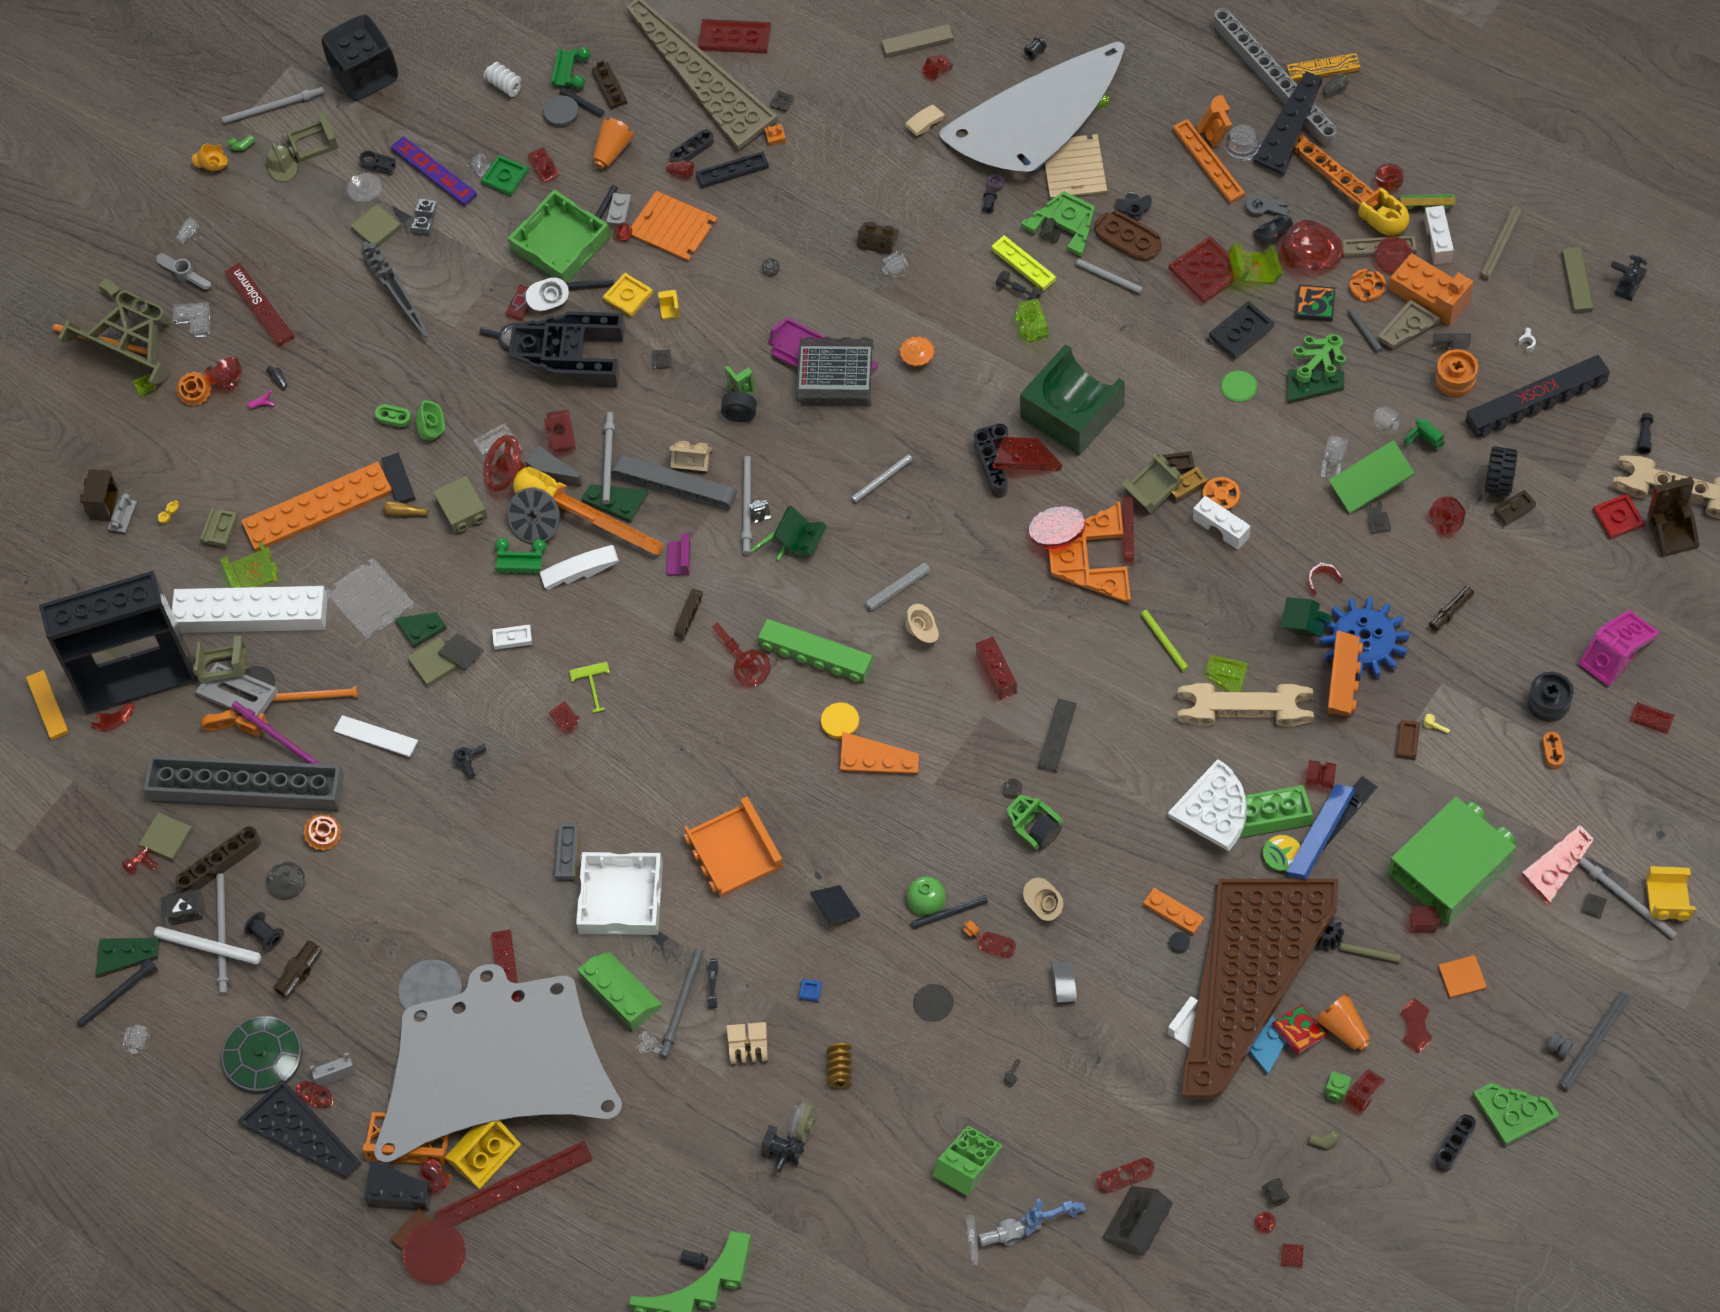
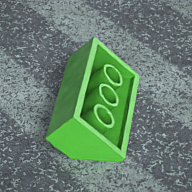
M610 952L591 957L578 969L580 979L633 1032L663 1006Z

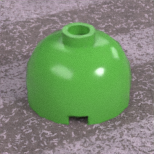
M923 876L915 879L908 887L906 898L908 907L914 914L925 917V915L939 912L944 908L946 893L939 880Z

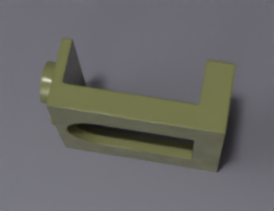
M324 112L317 114L318 122L289 132L287 125L284 126L286 130L284 134L287 144L291 143V147H289L293 157H297L298 162L338 148L336 138ZM324 131L328 143L307 151L297 150L295 145L299 140Z
M242 635L234 636L233 646L204 650L201 643H197V651L194 652L196 662L193 665V672L195 676H198L200 683L245 676L247 646ZM232 657L231 664L233 669L216 672L205 671V667L209 662Z

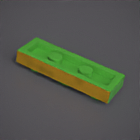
M1454 194L1399 195V201L1407 209L1414 208V205H1422V208L1433 207V205L1449 208L1451 205H1455L1456 197Z

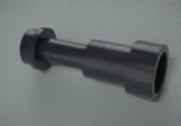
M1644 413L1640 418L1643 426L1636 445V451L1640 454H1649L1652 449L1650 424L1654 422L1652 414Z

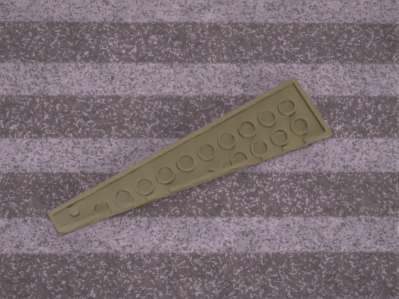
M634 0L626 6L628 13L738 150L765 130L764 128L771 126L778 120L775 113L644 0Z

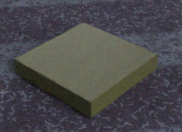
M378 204L350 225L351 229L367 241L368 244L374 242L376 248L401 228V224Z
M440 637L407 656L409 662L427 687L460 667Z
M158 812L140 841L139 846L174 861L193 828L188 824Z

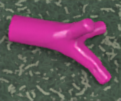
M269 390L264 396L249 402L250 409L260 405L274 407L275 404L268 401L273 391Z

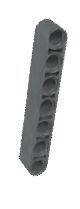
M622 455L618 456L611 471L612 476L616 479L723 510L731 508L737 491L731 486Z

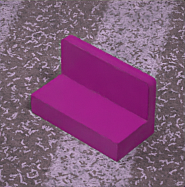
M682 533L681 541L668 542V576L690 575L691 541L689 533Z

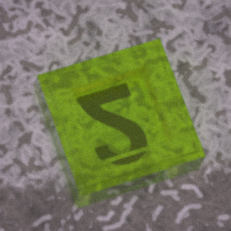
M149 374L132 381L140 398L157 391L155 384L148 381L150 378Z

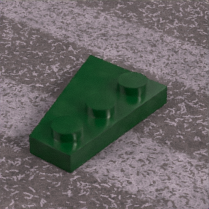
M1288 369V404L1294 403L1295 400H1307L1311 396L1319 394L1323 396L1344 390V371H1336L1334 376L1328 377L1324 374V370H1312L1310 381L1302 383L1296 379L1298 369Z
M590 484L581 499L582 503L631 523L649 492L642 489L610 486V503L604 504L602 502L603 485Z
M159 938L100 939L96 968L97 978L113 971H122V968L141 965L147 958L151 961L157 960L160 946Z

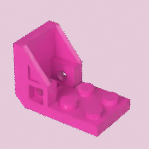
M1628 610L1598 630L1578 664L1609 687L1632 662L1638 650L1657 639L1660 632Z

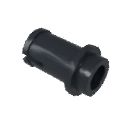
M988 189L983 194L984 204L982 211L989 214L994 212L997 194L995 190Z
M684 1249L680 1262L695 1265L698 1269L706 1267L708 1256L703 1252L699 1254Z

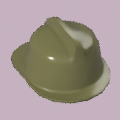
M273 143L265 158L270 175L273 179L280 182L289 181L297 173L296 161L287 147Z

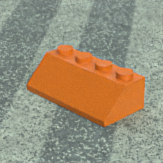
M1337 631L1327 714L1351 717V711L1355 712L1357 700H1353V693L1358 692L1359 681H1355L1356 673L1360 674L1361 662H1357L1358 654L1362 655L1363 643H1359L1360 637L1342 631Z

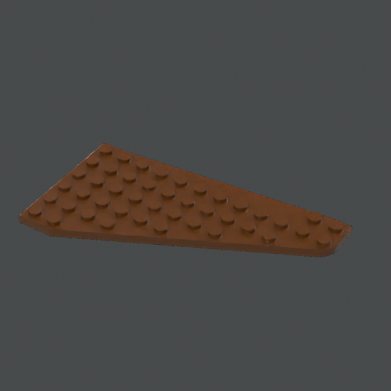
M1218 879L1216 909L1190 1048L1183 1075V1099H1213L1220 1096L1226 1090L1336 914L1338 907V879Z

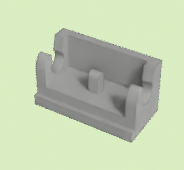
M348 1052L344 1053L345 1057L319 1067L310 1066L318 1088L356 1074Z

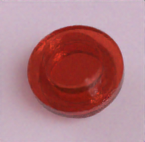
M1269 1212L1259 1213L1255 1219L1256 1228L1264 1233L1271 1232L1276 1226L1274 1215Z

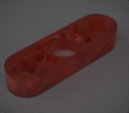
M1141 1158L1103 1172L1097 1178V1187L1102 1193H1110L1146 1180L1154 1173V1163L1148 1158ZM1141 1165L1149 1167L1148 1172L1141 1170ZM1128 1171L1132 1176L1129 1180H1122L1119 1176L1120 1173ZM1103 1179L1111 1181L1110 1186L1107 1187L1105 1184H1102Z

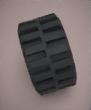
M1493 446L1485 483L1486 493L1503 496L1511 494L1518 456L1517 449Z

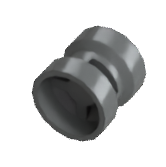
M1555 1031L1546 1049L1551 1052H1557L1560 1057L1565 1059L1574 1041L1569 1038H1563L1560 1033Z

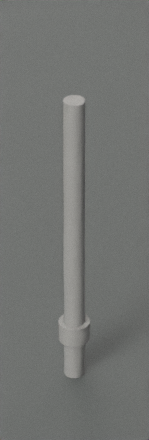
M323 87L310 91L309 89L304 90L301 94L222 117V120L226 124L302 100L308 101L312 97L325 93Z
M613 412L606 413V423L604 424L605 453L602 497L604 504L610 503L613 434L615 433Z
M750 456L744 457L743 532L741 533L744 555L750 554V542H752Z
M1584 857L1580 859L1578 863L1590 872V876L1595 880L1599 879L1671 939L1676 937L1677 932L1662 920L1651 918L1650 910L1606 876L1600 867L1594 866Z

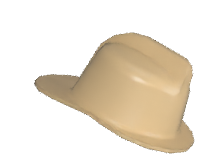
M921 604L910 606L905 621L907 631L923 642H935L939 637V633L932 612Z
M1033 878L1026 883L1023 896L1027 905L1042 920L1051 921L1056 919L1063 909V898L1060 893L1043 878Z

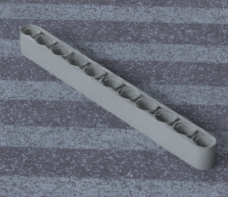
M1225 8L1217 9L1214 14L1215 29L1286 105L1297 84L1229 10ZM1313 103L1311 111L1305 120V127L1321 145L1331 147L1336 142V127Z

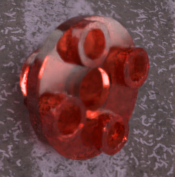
M1440 497L1429 509L1432 523L1441 534L1455 533L1464 524L1465 509L1454 497Z

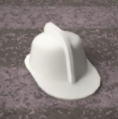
M556 277L536 282L527 289L526 301L531 308L538 311L557 307L567 300L569 294L568 286L563 280Z

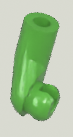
M251 135L242 141L231 138L228 140V145L233 151H243L252 145L255 139Z

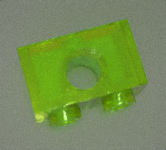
M1036 298L1017 303L1015 317L1017 322L1020 321L1021 323L1020 332L1022 337L1025 336L1027 343L1048 338V326L1039 299Z

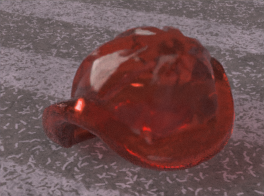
M1302 220L1293 225L1286 233L1281 245L1282 261L1289 268L1324 271L1338 265L1343 256V246L1339 237L1326 226L1311 220Z

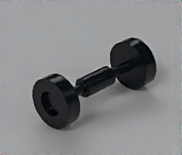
M1003 270L996 280L997 287L1002 289L1006 284L1012 286V289L1029 295L1028 303L1034 306L1037 304L1042 295L1041 289L1035 287L1030 292L1019 283L1009 281L1010 272Z

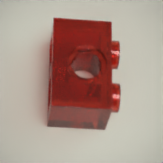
M569 410L547 413V419H544L546 430H550L551 437H548L549 448H553L554 453L576 449ZM558 427L565 429L562 435L555 434V430Z

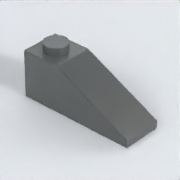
M540 446L524 460L526 467H531L555 479L556 483L578 487L583 485L579 473Z

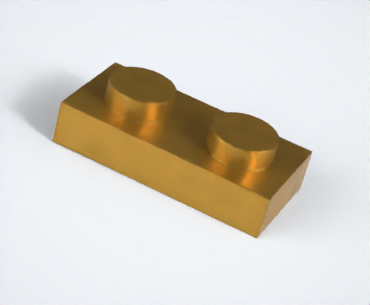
M1195 467L1179 477L1183 483L1171 493V496L1177 502L1206 485L1208 480L1199 468Z

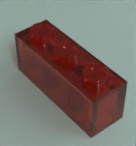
M992 636L977 642L976 655L998 699L1002 700L1017 694V682L994 637Z

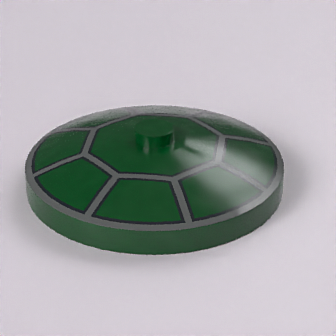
M260 1016L242 1022L231 1031L224 1042L221 1061L227 1077L237 1088L249 1093L264 1094L268 1093L282 1079L286 1083L292 1080L300 1068L303 1049L301 1041L291 1025L276 1017Z

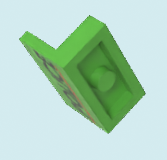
M729 366L725 367L728 388L732 392H744L750 395L756 392L753 372L749 367L737 375Z

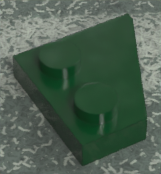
M437 612L397 617L395 619L414 648L447 630L445 623Z

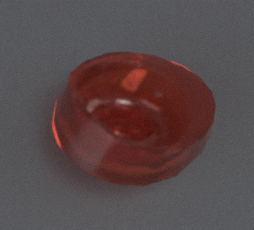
M1387 163L1381 165L1375 171V182L1379 188L1388 191L1396 190L1404 181L1403 171L1397 164Z

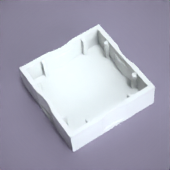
M582 852L581 893L578 898L576 923L579 934L658 935L663 870L661 853L613 854L606 852Z

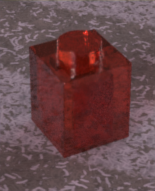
M1412 906L1410 914L1411 933H1436L1437 926H1440V914H1437L1436 907Z

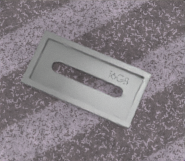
M216 662L210 672L231 668ZM246 674L245 676L203 682L196 690V694L199 697L239 713L231 707L232 703L237 701L245 708L253 710L257 717L260 713H264L278 693L276 687ZM226 684L249 695L256 696L258 699L255 702H251L220 689L218 686Z

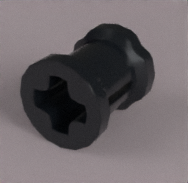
M1036 36L1029 46L1024 47V53L1027 57L1034 60L1041 50L1046 49L1047 45L1042 38Z

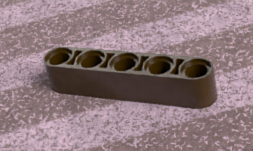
M251 826L243 828L178 874L175 883L180 893L184 896L193 895L213 881L217 874L224 873L258 849L261 839L257 830ZM238 848L236 851L231 852L232 849ZM190 882L188 885L183 886L184 883Z

